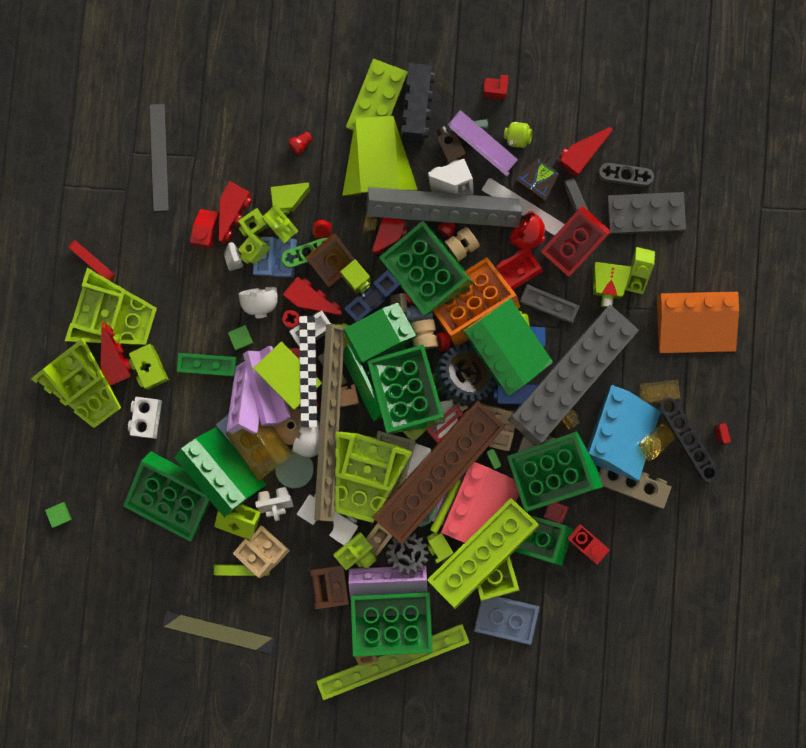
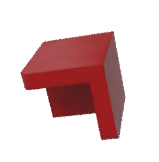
M501 75L500 80L486 78L483 97L505 100L508 75Z

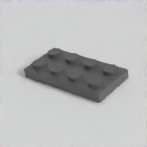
M684 192L607 196L609 234L686 230Z

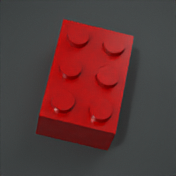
M581 206L541 252L570 277L608 236L610 230L587 209Z

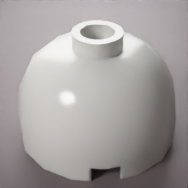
M265 287V289L255 288L239 293L241 307L246 313L255 315L256 318L267 317V313L273 311L276 307L277 288Z
M317 421V427H302L300 429L301 435L299 439L296 438L294 441V452L304 457L318 455L319 421Z

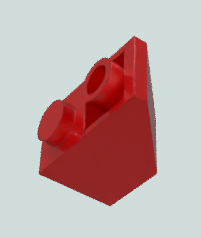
M581 524L567 538L581 553L597 565L610 550Z

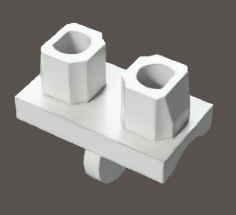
M286 487L278 488L276 490L277 498L270 499L268 491L259 492L256 508L261 513L266 512L267 517L274 516L275 521L280 520V514L286 513L285 508L294 507Z

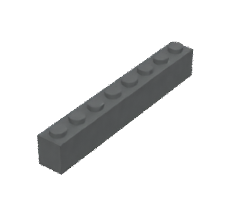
M368 187L366 200L367 216L519 228L522 214L520 200L516 198Z

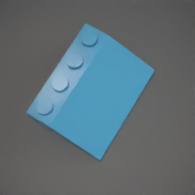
M611 385L605 394L587 448L594 464L639 481L660 416L659 410L633 393Z

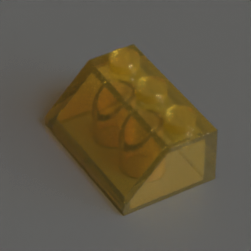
M260 418L258 431L255 434L243 428L234 434L226 433L258 481L293 456L274 427L261 426Z

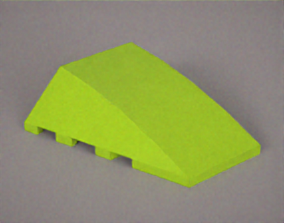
M394 116L355 119L342 196L367 193L368 187L418 191Z
M87 268L82 283V291L65 341L78 342L84 338L85 342L101 343L102 322L105 321L107 326L112 327L115 333L113 338L116 343L146 345L157 308Z
M84 338L76 342L31 378L35 383H41L45 387L44 390L48 393H53L60 398L62 404L73 408L74 413L93 428L121 408Z
M336 431L335 512L373 523L374 519L372 516L383 506L412 452L391 442L358 433Z

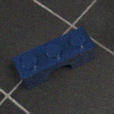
M387 270L373 282L369 290L360 297H356L344 308L345 312L355 323L372 314L399 290L400 283Z

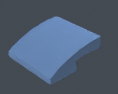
M260 237L271 248L257 265L254 264L253 274L272 277H294L295 267L285 268L280 262V257L286 250L295 248L297 240L289 239L284 244L280 239L274 237ZM287 254L285 261H289L290 264H292V261L295 259L296 255L290 257L289 254Z

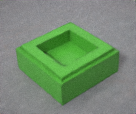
M246 325L228 332L236 351L253 344Z
M494 449L485 452L493 470L501 467Z
M65 502L45 510L52 528L72 520Z

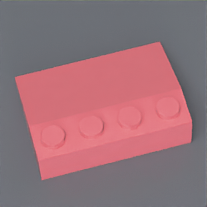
M474 462L464 475L441 533L465 543L510 498L515 502L517 501L519 492L515 479Z

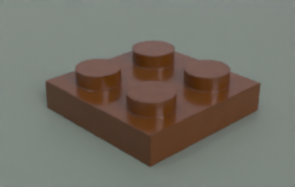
M336 234L331 235L305 257L328 287L342 277L340 271L355 260Z

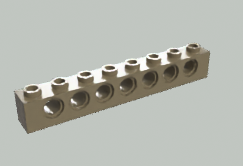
M523 435L516 453L535 447V445ZM548 436L542 443L549 442L555 438ZM598 466V473L603 487L664 509L672 488L667 485V481L656 478V480L648 478L649 474L642 472L639 481H635L633 487L630 488L626 485L628 477L616 473L615 480L611 481L607 476L609 470ZM648 483L653 488L649 495L644 491V486Z

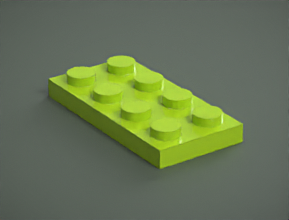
M373 59L346 129L354 130L356 118L392 116L408 76V71Z

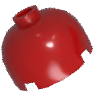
M529 211L523 216L526 219L519 223V228L514 227L510 235L511 241L509 242L519 249H533L536 245L540 246L545 240V224L543 220L533 211Z

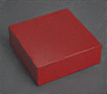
M726 423L715 425L718 442L720 444L731 442Z
M560 503L548 505L543 518L562 524L569 507Z

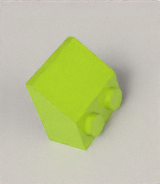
M510 556L477 587L481 601L520 591Z

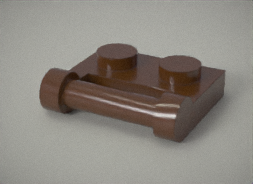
M342 565L309 570V575L312 576L315 597L314 609L349 604L345 573ZM325 574L328 601H323L319 575Z

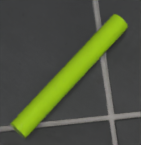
M459 479L449 490L430 529L432 532H438L462 480Z

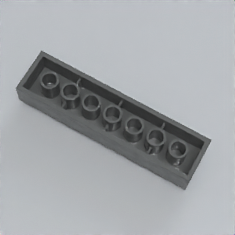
M612 305L606 307L507 421L535 446L541 444L639 330Z

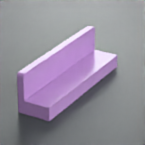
M459 110L448 126L502 173L508 176L510 174L508 171L518 159Z
M267 346L261 351H247L243 354L261 426H277L290 418L287 403L253 370V367L273 350L272 346Z
M245 361L236 366L226 430L231 434L242 428L252 434L258 431L259 414Z
M426 566L422 570L417 568V574L410 571L409 576L406 575V571L399 574V569L392 570V567L349 569L350 599L351 596L427 593Z

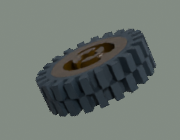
M457 345L449 349L437 362V367L434 371L437 373L434 376L435 380H439L436 383L437 388L441 386L443 388L440 393L443 395L446 392L448 394L446 399L449 401L453 398L452 403L455 405L460 402V406L468 404L469 407L475 401L481 402L492 392V388L496 384V382H493L495 379L472 346L467 349V345H462L461 347ZM459 366L460 369L455 373V367ZM475 379V385H471V382Z

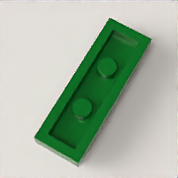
M178 353L177 372L234 377L237 358Z

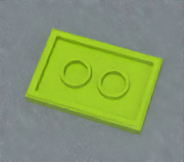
M281 341L253 367V370L294 411L301 404L300 360ZM316 377L317 389L322 385V382Z

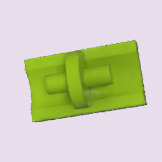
M274 205L261 217L284 244L298 232L277 205Z
M360 532L333 555L343 568L347 570L373 547Z

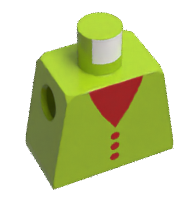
M600 262L593 264V294L602 297L601 307L613 306L614 298L620 299L623 297L631 267Z

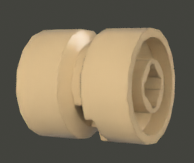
M466 226L457 232L456 237L451 236L444 241V245L458 262L467 256V252L472 253L480 247L477 239ZM461 240L465 243V247L460 242Z
M433 319L410 323L416 334L413 339L414 347L424 345L425 350L438 347L437 336L433 334L436 330Z

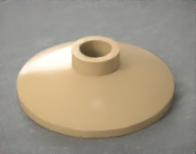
M289 408L290 418L277 426H273L274 434L284 444L294 445L295 439H299L301 435L299 432L302 428L300 408H296L294 411L292 408ZM289 422L295 424L293 429L288 428Z

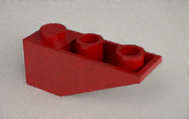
M230 181L220 197L219 241L223 245L226 241H230L233 236V228L235 225H239L238 220L243 218L241 214L244 209L249 208L252 202V196L249 191Z
M297 277L283 294L287 300L299 309L317 313L322 310L324 314L338 317L343 316V313L340 311L342 308L334 301L332 303L327 301V296L319 289L317 292L311 288L312 284L305 278L301 280Z
M103 321L101 328V371L111 386L131 377L132 367L129 359H125L122 354L124 350L120 342L116 343L113 338L115 333L112 327L107 326L105 321Z

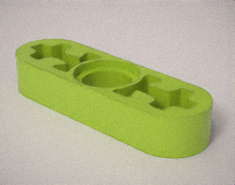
M214 565L213 575L256 576L245 565Z

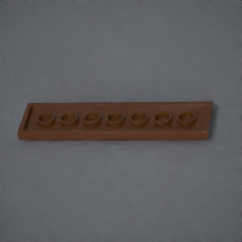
M475 401L372 518L398 542L403 544L505 426L479 401Z

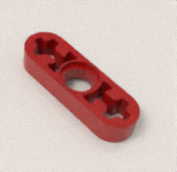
M76 240L68 246L104 278L112 281L116 276Z

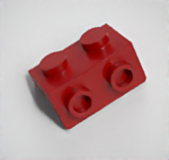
M521 249L515 255L502 260L496 266L498 272L512 290L543 272L542 267L532 256L530 249Z

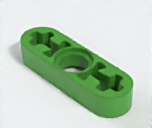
M322 238L286 250L280 257L281 264L285 268H293L307 263L308 261L302 255V250L309 248L311 251H314L315 248L328 238ZM295 251H298V258L294 259L292 264L289 261H285L287 254L292 257L297 255Z

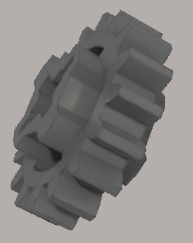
M414 533L403 544L392 538L391 542L393 545L388 544L387 547L391 551L386 552V556L391 557L388 559V564L393 563L392 570L398 568L399 574L406 571V575L409 576L410 571L417 574V568L423 569L422 563H427L428 559L425 557L428 556L429 552L424 551L427 548V544H421L422 537L417 540ZM399 545L400 551L394 554L396 547ZM404 551L411 552L410 557L404 555ZM420 553V559L416 563L415 556Z

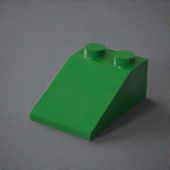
M399 303L382 308L343 329L360 363L406 346L416 336Z
M531 516L539 524V527L514 552L562 566L570 542L567 538L573 532V529L566 525Z

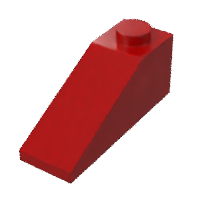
M609 127L571 145L569 149L565 148L559 155L561 160L558 165L576 178L613 129Z

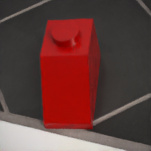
M200 209L194 221L190 243L194 247L212 250L219 212Z
M382 218L372 250L374 255H378L391 248L407 234L406 221L396 218Z

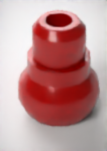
M304 132L302 135L293 137L288 142L289 147L295 154H301L304 148L307 147V144L312 141V136L308 132Z
M442 222L438 225L437 232L445 238H450L454 235L457 223Z

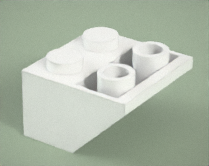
M464 159L454 160L449 165L436 167L431 172H428L432 192L474 194L473 178Z

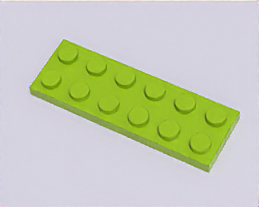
M510 498L427 581L456 609L539 527V524Z

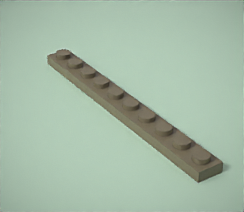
M326 324L314 515V520L334 521L336 486L335 432H339L345 334L343 331L345 327L335 324Z

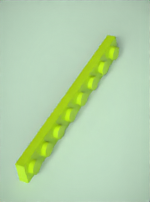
M459 624L432 635L433 653L381 655L377 657L378 662L355 665L317 680V685L323 700H326L468 644L469 640L463 625Z

